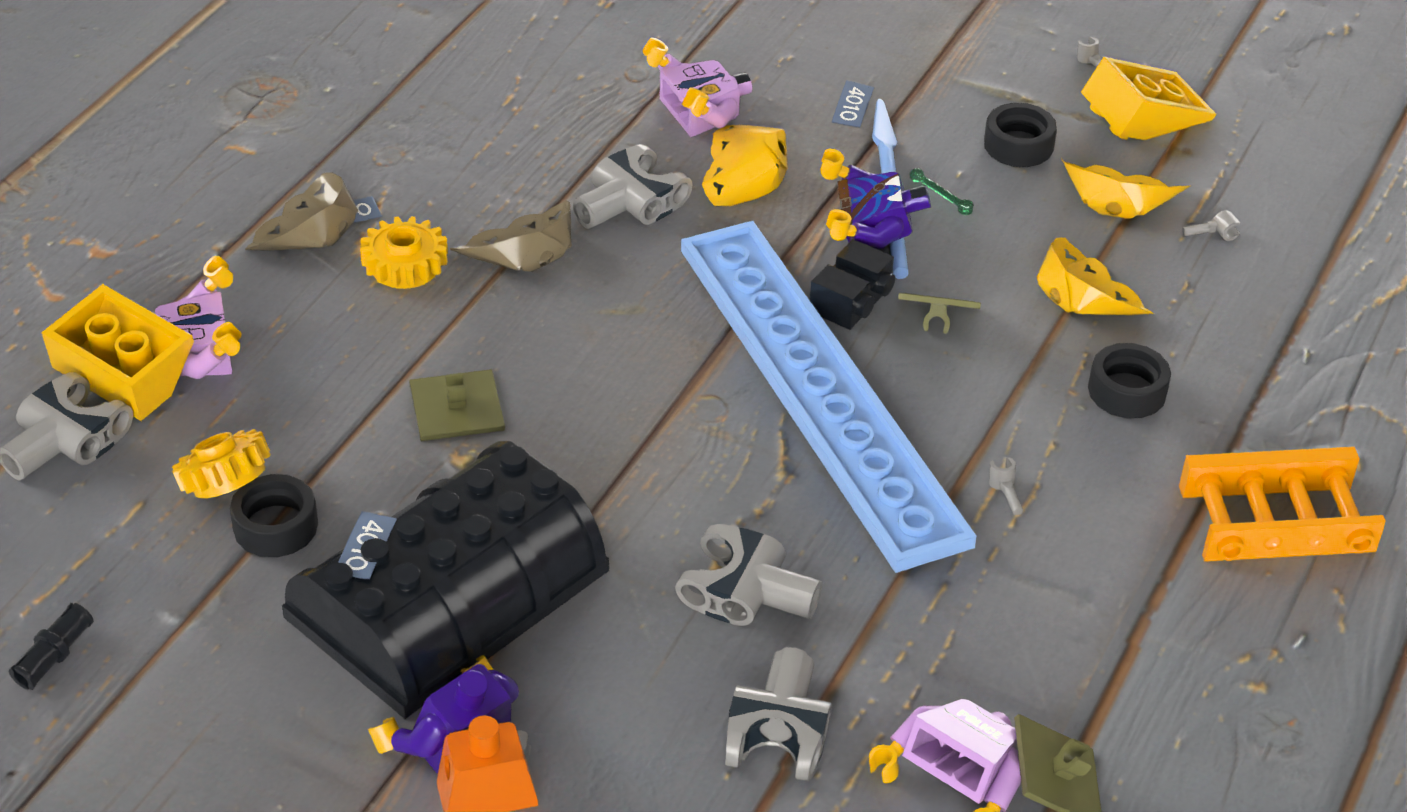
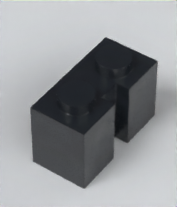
M852 239L836 255L835 265L831 266L828 264L811 281L810 302L822 318L851 330L861 318L869 316L874 304L882 296L886 297L891 292L895 283V275L892 274L894 256Z

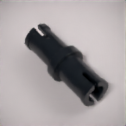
M70 603L47 630L42 629L35 635L33 639L34 645L9 669L11 678L24 689L28 690L30 688V690H33L38 681L56 662H63L70 654L69 647L93 624L92 615L83 606L77 603Z

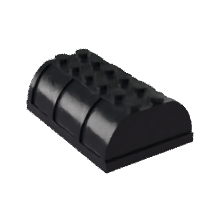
M498 441L484 449L478 455L476 461L449 479L445 478L436 481L418 495L416 501L393 515L392 517L397 518L387 542L382 539L373 538L362 544L360 549L362 558L368 562H377L370 579L353 577V571L349 565L338 563L344 549L317 567L307 568L292 577L285 589V603L282 605L283 618L406 719L423 707L426 699L431 694L462 675L461 670L463 668L467 669L476 664L479 656L484 655L486 659H489L609 571V558L606 557L604 543L597 523L578 491L559 477L555 471L548 469L529 455L523 448L511 441Z

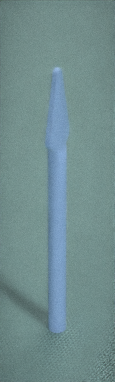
M878 99L875 108L872 138L878 146L881 173L896 172L893 149L897 145V140L885 103L882 99ZM901 238L890 243L891 256H894L893 274L897 279H904L909 274L905 240Z

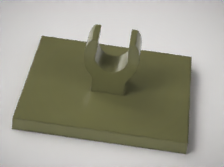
M899 293L898 295L899 300L930 303V311L926 314L923 321L924 330L928 331L929 320L938 316L944 320L943 333L945 334L950 328V319L946 313L947 306L980 309L981 303L975 301Z
M492 369L409 380L421 441L505 430Z
M1021 714L1015 716L1023 796L1057 812H1102L1093 749L1083 742L1071 739Z

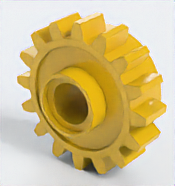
M399 216L394 217V223L388 224L383 220L379 221L380 229L368 228V237H362L360 240L361 265L366 267V274L368 276L373 275L378 283L392 288L407 289L424 285L436 275H440L441 266L448 263L447 237L442 236V229L440 227L431 229V222L429 220L418 224L414 216H411L408 222H402Z
M252 429L245 433L244 430H240L234 435L230 432L213 435L198 443L194 449L190 450V455L178 459L179 463L172 466V472L181 491L185 490L187 494L193 492L197 498L216 497L236 490L257 478L265 470L264 459L271 456L270 449L262 431L257 432L256 429Z

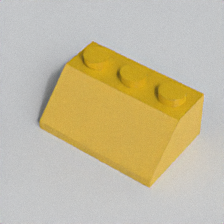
M104 284L41 332L52 368L62 374L76 372L83 376L90 383V391L108 402L121 400L132 408L133 417L140 421L145 419L172 396L194 343L191 334Z

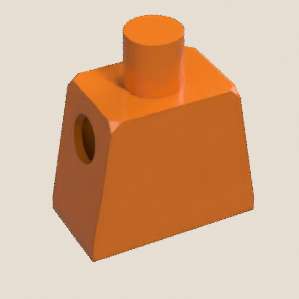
M478 716L470 722L468 730L453 732L445 737L437 776V788L443 812H510L538 806V799L527 759L514 723L505 722L498 724L497 720L491 716Z

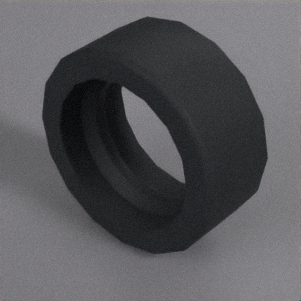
M1008 103L1000 105L993 109L987 117L984 147L992 158L1009 166L1031 167L1040 165L1047 161L1054 151L1057 133L1056 120L1049 112L1032 104ZM1022 131L1035 137L1029 139L1016 138L1007 135L1005 132Z
M1116 343L1104 347L1094 357L1088 383L1090 397L1099 408L1111 415L1123 418H1144L1155 414L1164 406L1171 379V370L1169 363L1162 355L1147 346L1135 343ZM1116 373H1129L1140 376L1151 385L1143 388H1130L1119 385L1108 376Z
M282 474L260 476L240 487L232 497L230 515L236 542L247 552L260 557L290 555L307 546L316 535L318 525L316 500L312 489L298 478ZM271 506H288L299 511L298 515L293 519L274 526L260 525L249 520L254 513Z

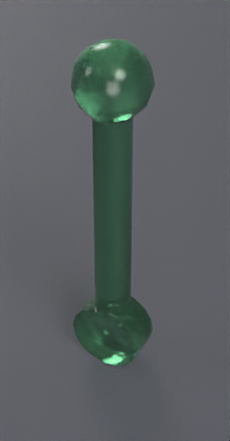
M914 168L911 170L910 179L913 182L923 183L958 206L960 214L969 215L973 212L974 204L972 201L959 199L927 178L922 169Z

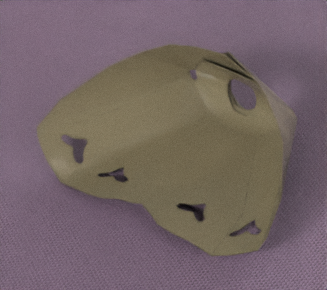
M333 172L323 173L303 194L296 195L285 203L282 216L266 221L255 232L253 242L245 250L271 251L323 248L326 245L333 246L353 224L358 212L342 177ZM325 184V192L314 196L317 191L321 190V186ZM302 202H305L306 206L308 207L296 209L297 207L302 206ZM277 226H280V234H268L270 232L275 231V228Z
M565 200L543 214H528L516 218L506 229L500 228L483 231L474 235L466 245L450 248V250L470 258L517 271L522 269L523 271L533 272L559 259L572 246L570 202ZM559 211H562V212L559 214L557 220H556V219H551V220H549L550 217L556 216ZM533 222H536L535 229L523 227L525 225H531ZM497 237L493 244L483 243V241H490L492 238Z

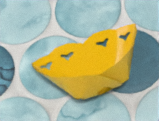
M726 125L724 128L717 129L713 133L711 155L714 161L704 176L702 187L714 206H733L748 202L777 189L783 181L786 170H788L786 133L784 129L749 125ZM723 141L729 142V143L726 145V147L722 150V147L724 146V144H722V142H723ZM717 168L723 169L717 173ZM714 182L724 185L720 195L717 194L718 188L713 185Z
M1063 161L1083 203L1088 204V207L1101 215L1127 219L1133 218L1136 215H1145L1190 187H1169L1160 180L1145 175L1124 176L1122 173L1105 166L1092 165L1083 168Z
M1066 237L1056 238L1051 243L1036 277L1039 286L1047 297L1067 313L1073 311L1076 314L1093 315L1154 314L1152 311L1144 308L1141 299L1132 289L1122 283L1112 281L1107 268L1096 258H1086L1075 246L1069 243ZM1065 249H1067L1069 254L1075 257L1077 260L1066 258ZM1086 265H1089L1090 269L1095 271L1096 274L1084 271L1086 269ZM1115 292H1119L1121 297L1128 301L1116 300Z

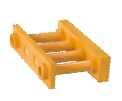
M1355 447L1186 455L1179 483L1182 497H1204L1213 523L1209 525L1202 553L1204 562L1376 552L1386 521L1383 515L1360 516L1350 492L1360 459ZM1331 490L1341 517L1317 518L1307 491ZM1289 493L1299 520L1275 521L1265 494ZM1246 495L1256 522L1231 523L1222 496Z

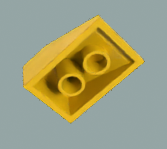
M1103 57L1081 91L1084 97L1091 103L1090 109L1097 115L1104 117L1111 125L1109 127L1110 131L1124 140H1127L1129 137L1148 140L1211 121L1217 115L1177 72Z

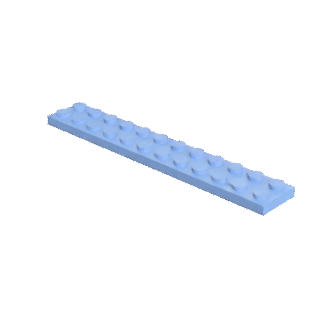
M754 221L681 239L682 254L894 572L898 573L974 549L976 534Z

